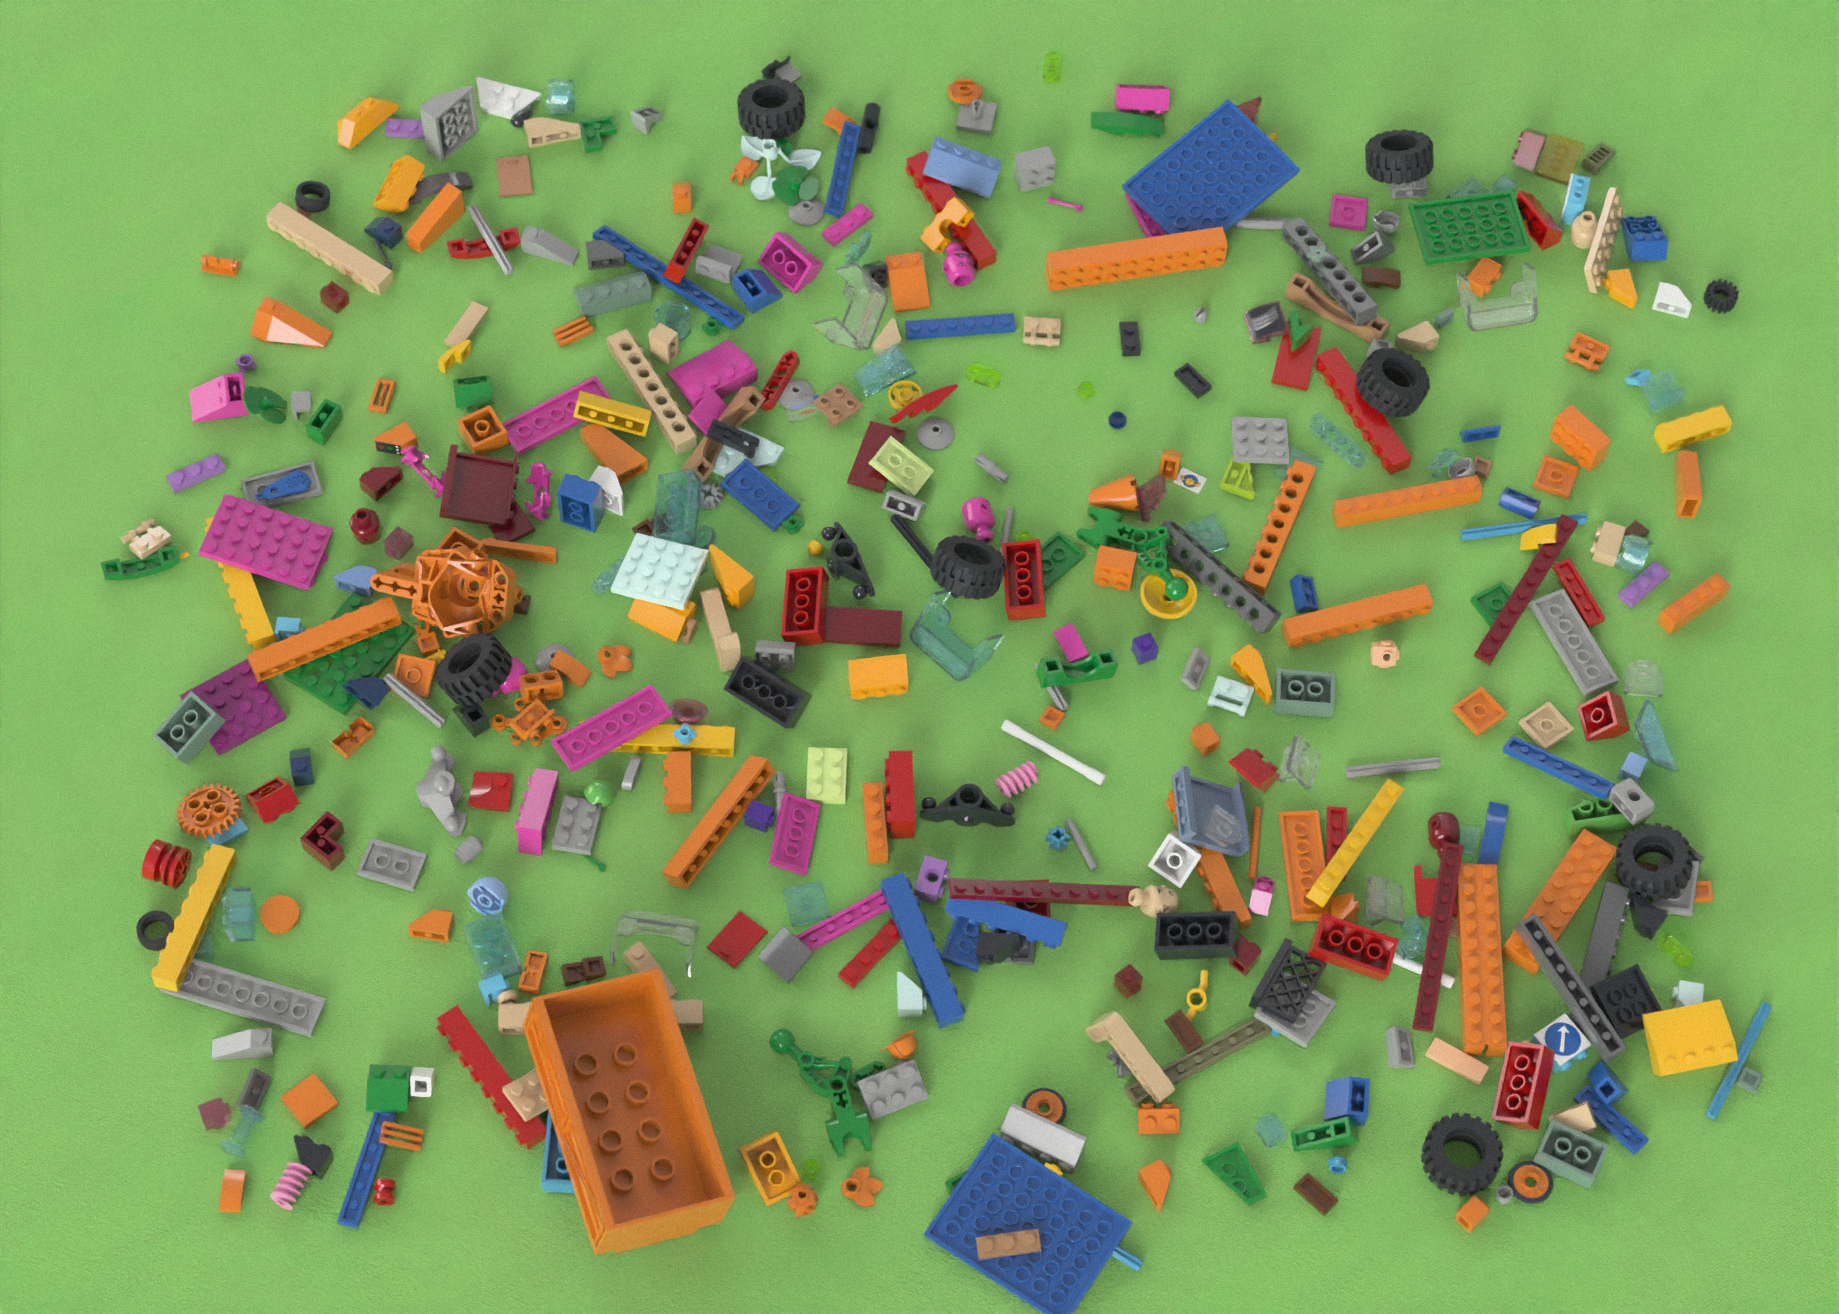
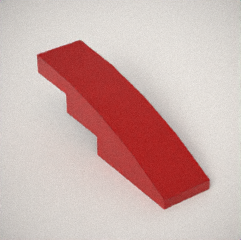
M953 384L927 393L902 407L889 420L892 424H895L906 415L909 418L918 415L923 409L928 413L934 410L959 386Z

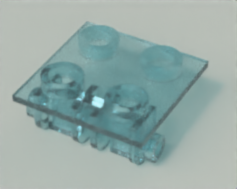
M1671 368L1639 379L1652 414L1684 403L1683 398L1686 396V391L1678 387Z

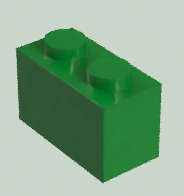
M328 399L323 400L305 426L309 439L325 445L343 419L341 405Z

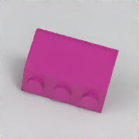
M1115 84V108L1119 109V112H1129V109L1136 110L1137 113H1147V110H1154V113L1163 114L1164 111H1169L1170 89L1167 85Z
M775 232L757 261L794 294L811 283L824 265L786 232Z

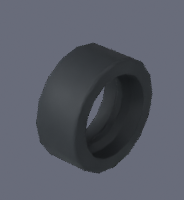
M318 181L302 182L296 188V205L306 212H322L329 206L330 190L325 184ZM314 194L320 196L321 198L310 199L305 197L304 195Z
M155 910L144 914L138 920L136 926V933L142 946L152 951L165 949L168 934L174 930V921L164 911ZM158 921L167 924L168 932L164 937L157 940L146 938L144 931L149 924Z

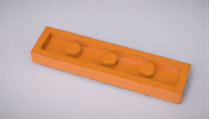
M482 538L481 541L485 544L488 555L557 564V548L552 546L500 541L494 538Z

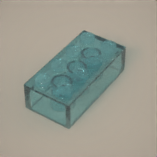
M693 469L658 475L652 537L685 545L696 544L701 479Z

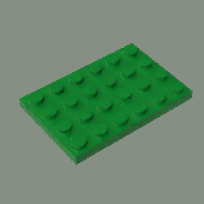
M1513 190L1409 203V212L1425 265L1530 252L1531 246Z
M353 592L330 620L373 603ZM401 620L402 624L285 671L283 677L346 716L359 700L342 688L341 685L350 679L378 678L416 633V630Z

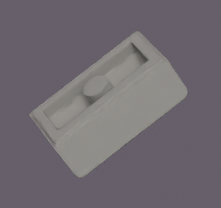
M1393 1026L1386 1030L1385 1037L1389 1067H1415L1410 1029Z

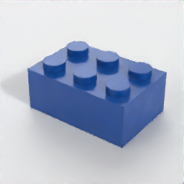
M566 474L557 490L560 521L595 533L604 516L601 485L594 481L581 479L577 475Z

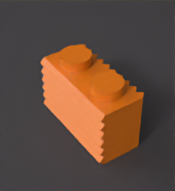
M1488 257L1481 258L1466 278L1464 289L1476 294L1480 298L1485 293L1489 294L1494 286L1493 283L1495 281L1498 282L1503 275L1501 272L1502 265Z

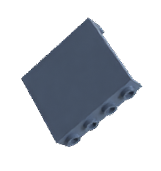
M1182 766L1172 775L1180 841L1234 857H1241L1250 848L1242 783L1239 782L1233 788L1190 776L1189 767Z

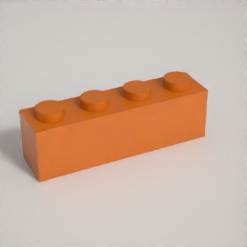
M1716 573L1663 609L1657 622L1671 635L1724 599L1730 585L1719 573Z
M882 782L862 783L868 864L888 863Z

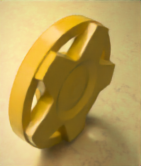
M901 380L890 387L888 400L894 409L900 410L923 394L921 388L915 382Z

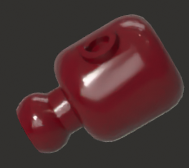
M360 508L350 518L348 524L354 538L359 543L370 545L379 540L382 535V526L375 511Z
M1449 812L1435 813L1428 820V840L1432 848L1437 849V855L1440 859L1444 842L1458 844L1460 841L1458 819Z

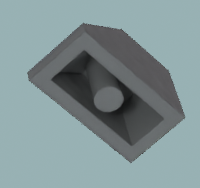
M1378 230L1350 250L1356 265L1381 261L1395 251L1390 237Z
M604 240L586 242L589 270L625 266L624 253Z

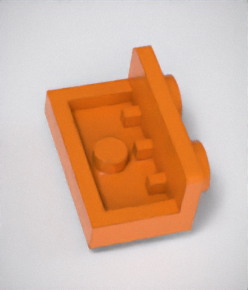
M537 698L510 721L509 726L524 741L529 737L533 739L541 731L539 728L543 725L548 726L554 720L555 710L553 708L549 710Z
M1166 1102L1162 1103V1106H1154V1103H1142V1106H1137L1138 1134L1180 1133V1110L1178 1106H1174V1103Z

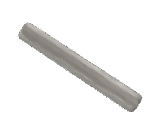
M391 673L384 677L383 681L386 682V685L437 727L441 728L446 723V719Z

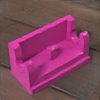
M1072 623L1053 632L1069 663H1076L1089 657Z

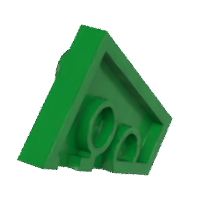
M1239 1142L1201 1160L1210 1171L1248 1206L1267 1197Z

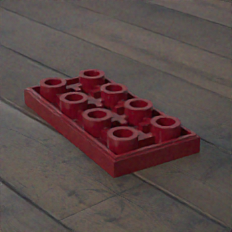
M870 421L847 479V484L883 494L888 479L872 467L869 462L890 436L902 444L906 431Z
M827 606L824 643L900 647L902 611Z

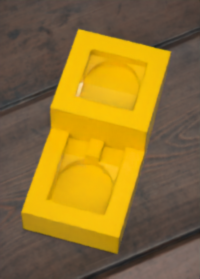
M465 340L449 349L438 360L439 371L446 374L456 361L463 364L472 352L471 341Z
M1542 525L1522 533L1520 550L1539 549L1540 544L1556 543L1557 525Z

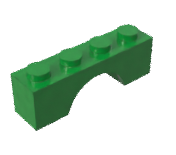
M1112 649L1095 651L1088 658L1076 663H1064L1059 657L1040 659L1036 674L1041 688L1113 678L1118 663Z

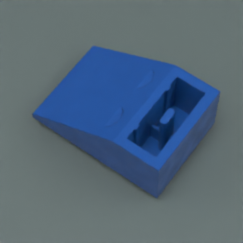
M1647 215L1644 217L1628 216L1620 218L1626 252L1631 261L1666 260L1669 240L1656 217Z

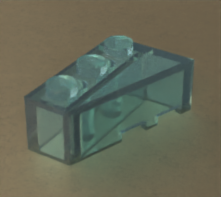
M898 343L852 373L867 397L892 386L898 381L917 374Z

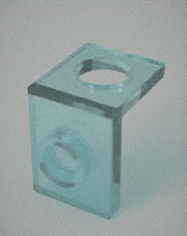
M1461 824L1458 845H1463V853L1476 855L1475 850L1480 828Z

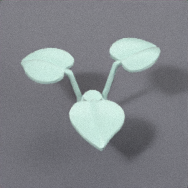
M745 135L741 139L743 156L754 161H758L762 156L767 159L768 177L759 176L751 183V192L759 200H766L775 196L772 182L776 178H771L770 161L775 160L778 153L789 164L804 166L808 171L816 166L821 157L820 151L800 149L791 153V160H789L781 151V148H777L774 140L758 139V137Z

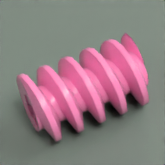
M1028 760L1026 764H1021L1019 768H1014L1013 772L1009 771L1006 775H1001L1000 779L996 778L995 784L998 790L1010 799L1012 798L1010 792H1013L1014 795L1018 794L1017 788L1022 792L1025 791L1024 784L1028 788L1031 787L1030 781L1037 784L1038 772L1034 764Z
M294 1162L287 1164V1169L282 1173L283 1177L279 1178V1184L275 1185V1191L271 1192L270 1195L275 1203L287 1210L293 1209L289 1202H297L293 1195H301L297 1188H305L301 1181L308 1182L309 1180L305 1174L312 1175V1171L308 1167Z

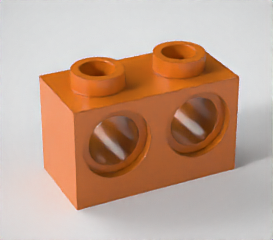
M557 670L519 675V692L525 704L532 703L537 698L540 701L563 698V682Z

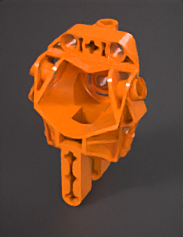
M465 545L445 550L443 548L427 549L417 556L415 565L402 563L392 567L390 571L385 570L373 575L370 580L372 588L376 591L412 599V615H415L418 620H424L430 625L437 626L443 630L445 638L458 635L468 638L469 635L479 632H493L512 619L514 605L521 602L524 594L523 587L516 585L517 574L512 568L497 560L489 559L488 555L480 549L474 548L470 550ZM469 596H470V597H479V599H471V598H469ZM483 620L482 628L478 627L477 622Z

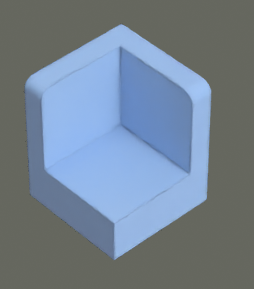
M1629 752L1618 775V779L1624 781L1630 777L1637 783L1648 759Z

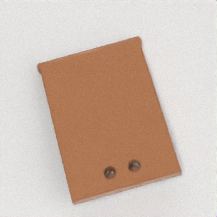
M528 155L496 158L500 197L533 193Z

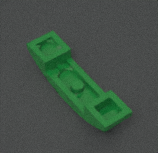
M174 545L157 549L158 554L149 555L143 560L135 558L120 562V559L117 558L100 562L104 578L111 581L132 580L168 570L181 563L177 547Z

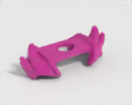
M416 445L404 448L401 454H407L402 458L401 463L405 464L407 462V465L410 464L431 486L432 490L437 489L434 497H440L443 494L446 472L443 471L441 478L438 479L422 463V460L430 457L428 454L417 450Z
M538 462L531 466V473L526 480L527 484L534 483V504L531 505L526 501L525 505L529 514L534 515L540 521H544V518L550 517L545 509L551 506L552 495L549 494L550 476H552L553 472L548 471L545 464ZM541 487H544L545 492H542L541 496L539 497Z

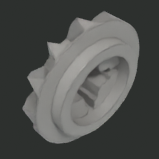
M709 481L706 484L700 483L698 487H695L693 493L694 502L704 509L715 508L723 500L722 489L716 483L710 484ZM711 491V496L705 498V493Z

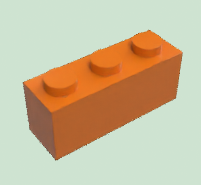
M691 751L667 752V759H664V771H667V776H664V788H667L668 794H664V806H668V813L692 812Z

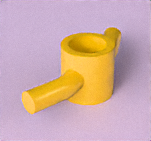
M1201 970L1199 988L1192 989L1187 994L1186 999L1190 1008L1185 1016L1189 1022L1194 1018L1196 1012H1202L1208 1005L1205 994L1209 971ZM1199 995L1203 1002L1200 1005H1193L1191 1000H1193L1194 996Z

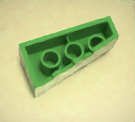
M1608 796L1605 800L1601 798L1592 801L1587 800L1567 808L1563 823L1568 837L1572 838L1578 837L1584 828L1593 834L1630 829L1636 826L1643 827L1646 819L1633 826L1608 799Z

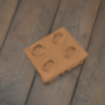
M842 383L812 402L829 419L827 423L831 428L833 426L837 427V424L846 421V418L849 419L852 414L858 413L864 407Z

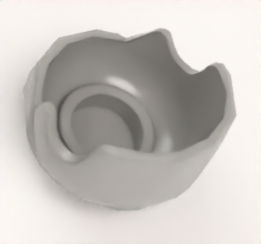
M1380 210L1377 215L1373 214V227L1376 231L1378 230L1389 235L1400 226V219L1394 212Z
M1460 457L1459 461L1449 467V478L1452 480L1475 475V464L1470 457L1468 459Z

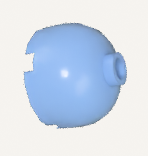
M490 876L477 880L467 893V895L470 894L471 900L469 902L472 907L485 916L488 913L494 914L492 917L501 914L509 899L506 886L497 878Z

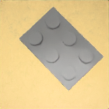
M564 795L551 845L552 849L591 856L603 809L602 804L596 803L592 805L587 799Z
M371 838L357 870V875L414 892L428 856L422 852Z
M1659 857L1657 871L1668 868L1673 862L1669 858ZM1692 861L1691 878L1684 889L1680 888L1679 894L1676 896L1672 894L1666 900L1659 898V901H1653V905L1666 914L1692 917L1699 862Z
M915 1060L857 1081L871 1120L929 1098Z

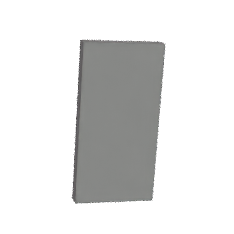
M314 461L240 480L247 501L269 508L323 495ZM297 469L308 474L312 482L305 491L272 500L265 498L258 501L255 496L263 492L264 487ZM273 490L271 493L275 494L277 490Z

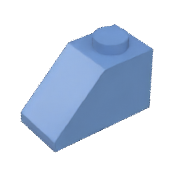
M358 565L335 575V587L372 598L375 590L372 588L370 580L373 575L378 573V570L371 566Z

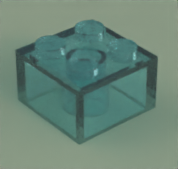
M251 887L226 888V896H223L222 899L223 908H225V914H222V926H224L225 935L229 936L230 942L255 941L256 903Z

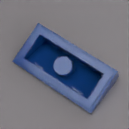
M1501 425L1460 431L1462 442L1498 438Z
M1506 487L1498 505L1528 519H1533L1541 501Z
M1297 574L1290 580L1295 612L1318 611L1313 578Z

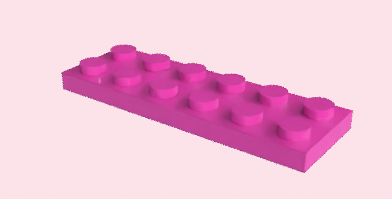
M596 376L502 423L507 431L508 441L518 456L586 421L573 417L580 391L612 400Z
M652 684L554 738L551 740V744L571 773L672 717V712Z

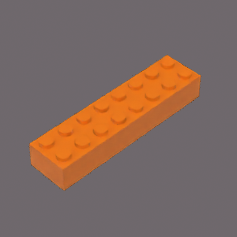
M1584 828L1522 920L1536 913L1557 944L1614 860L1617 848ZM1514 930L1502 949V956L1535 976L1541 967L1517 931Z

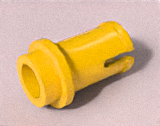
M437 649L438 652L425 659L437 661L438 665L441 659H444L446 652L444 649Z

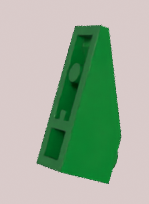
M1348 1116L1291 1131L1293 1150L1295 1152L1342 1148L1360 1143L1357 1124Z

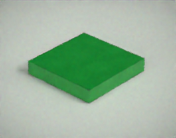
M1500 582L1472 597L1470 602L1491 628L1510 598L1511 593Z

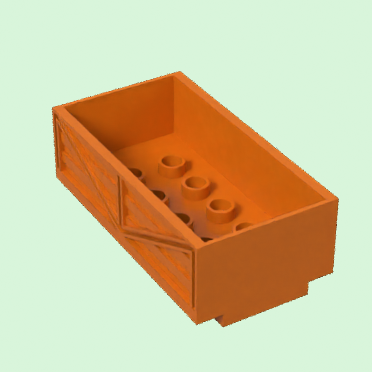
M660 968L534 997L522 1026L594 1255L615 1250L616 1253H621L696 1233L698 1228L721 1223L736 1197Z

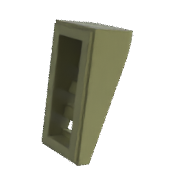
M1600 143L1583 159L1581 167L1597 175L1616 152Z

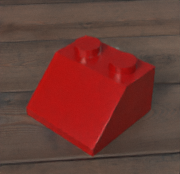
M1607 691L1577 706L1587 741L1616 738L1630 731L1622 697L1611 691Z
M1247 748L1228 763L1252 785L1265 793L1280 777L1276 772L1278 768L1270 761L1266 763L1262 760L1264 755L1257 749L1252 751Z
M280 776L244 795L259 819L264 823L274 822L278 819L279 815L284 812L289 813L296 808L295 806L300 804L290 784Z

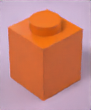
M1206 722L1202 725L1198 724L1192 729L1190 741L1200 754L1205 757L1219 748L1221 738L1210 724Z
M1474 1195L1457 1212L1455 1220L1470 1233L1487 1217L1489 1213L1488 1206L1482 1199H1478Z

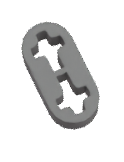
M632 755L624 775L622 789L633 791L641 770L643 758Z

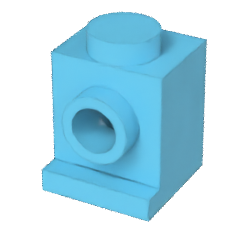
M277 617L275 628L277 642L305 631V626H302L300 618Z
M502 974L478 982L486 1007H489L492 1001L497 1002L499 994L511 990L508 979L504 980Z

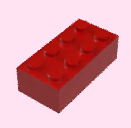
M1040 539L1002 543V554L1006 562L1004 589L1008 620L1047 617L1043 553Z
M823 566L786 570L781 637L784 642H796V646L824 644L829 576Z
M912 750L889 751L888 758H885L884 767L887 832H891V839L914 838L915 801Z

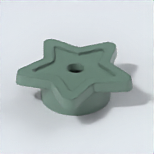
M1311 245V252L1306 257L1311 258L1316 263H1320L1325 258L1330 257V254L1325 251V245L1320 247Z

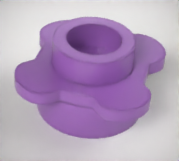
M242 354L235 360L236 364L239 365V371L242 373L257 367V364L253 362L251 354Z

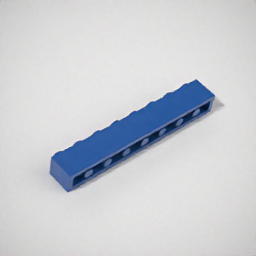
M903 872L881 880L880 889L939 1028L941 1029L962 1021L965 1013L964 1005L957 999L956 995H958L956 986L954 983L951 984L949 980V970L947 966H943L941 951L939 948L936 949L934 945L935 938L931 930L928 931L926 926L927 918L919 910V899L911 891L912 883L910 879L906 878Z

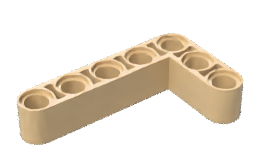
M718 587L699 591L701 605L721 671L734 670L741 658L740 642L737 632L732 633L720 591Z
M1116 1011L1100 1016L1085 1029L1087 1035L1095 1043L1106 1039L1109 1041L1156 1103L1160 1104L1175 1091L1171 1081Z

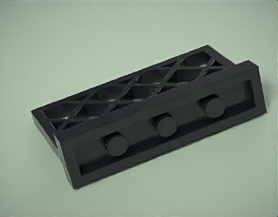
M1285 938L1252 995L1249 1007L1255 1010L1257 1007H1260L1294 1024L1327 963L1307 956L1306 952L1292 946L1293 941ZM1291 954L1299 956L1301 961L1293 963L1290 957ZM1315 964L1320 969L1319 971L1311 972L1308 965ZM1304 966L1306 973L1298 975L1295 967ZM1290 968L1293 976L1284 977L1282 970ZM1309 978L1311 985L1302 986L1300 979ZM1295 980L1298 988L1289 989L1287 982ZM1282 983L1285 990L1276 992L1274 984ZM1300 992L1303 999L1294 1001L1292 993ZM1287 995L1290 1002L1281 1004L1278 996ZM1274 997L1277 1005L1271 1006L1264 1001L1267 998ZM1292 1007L1294 1010L1293 1017L1286 1014L1283 1008Z

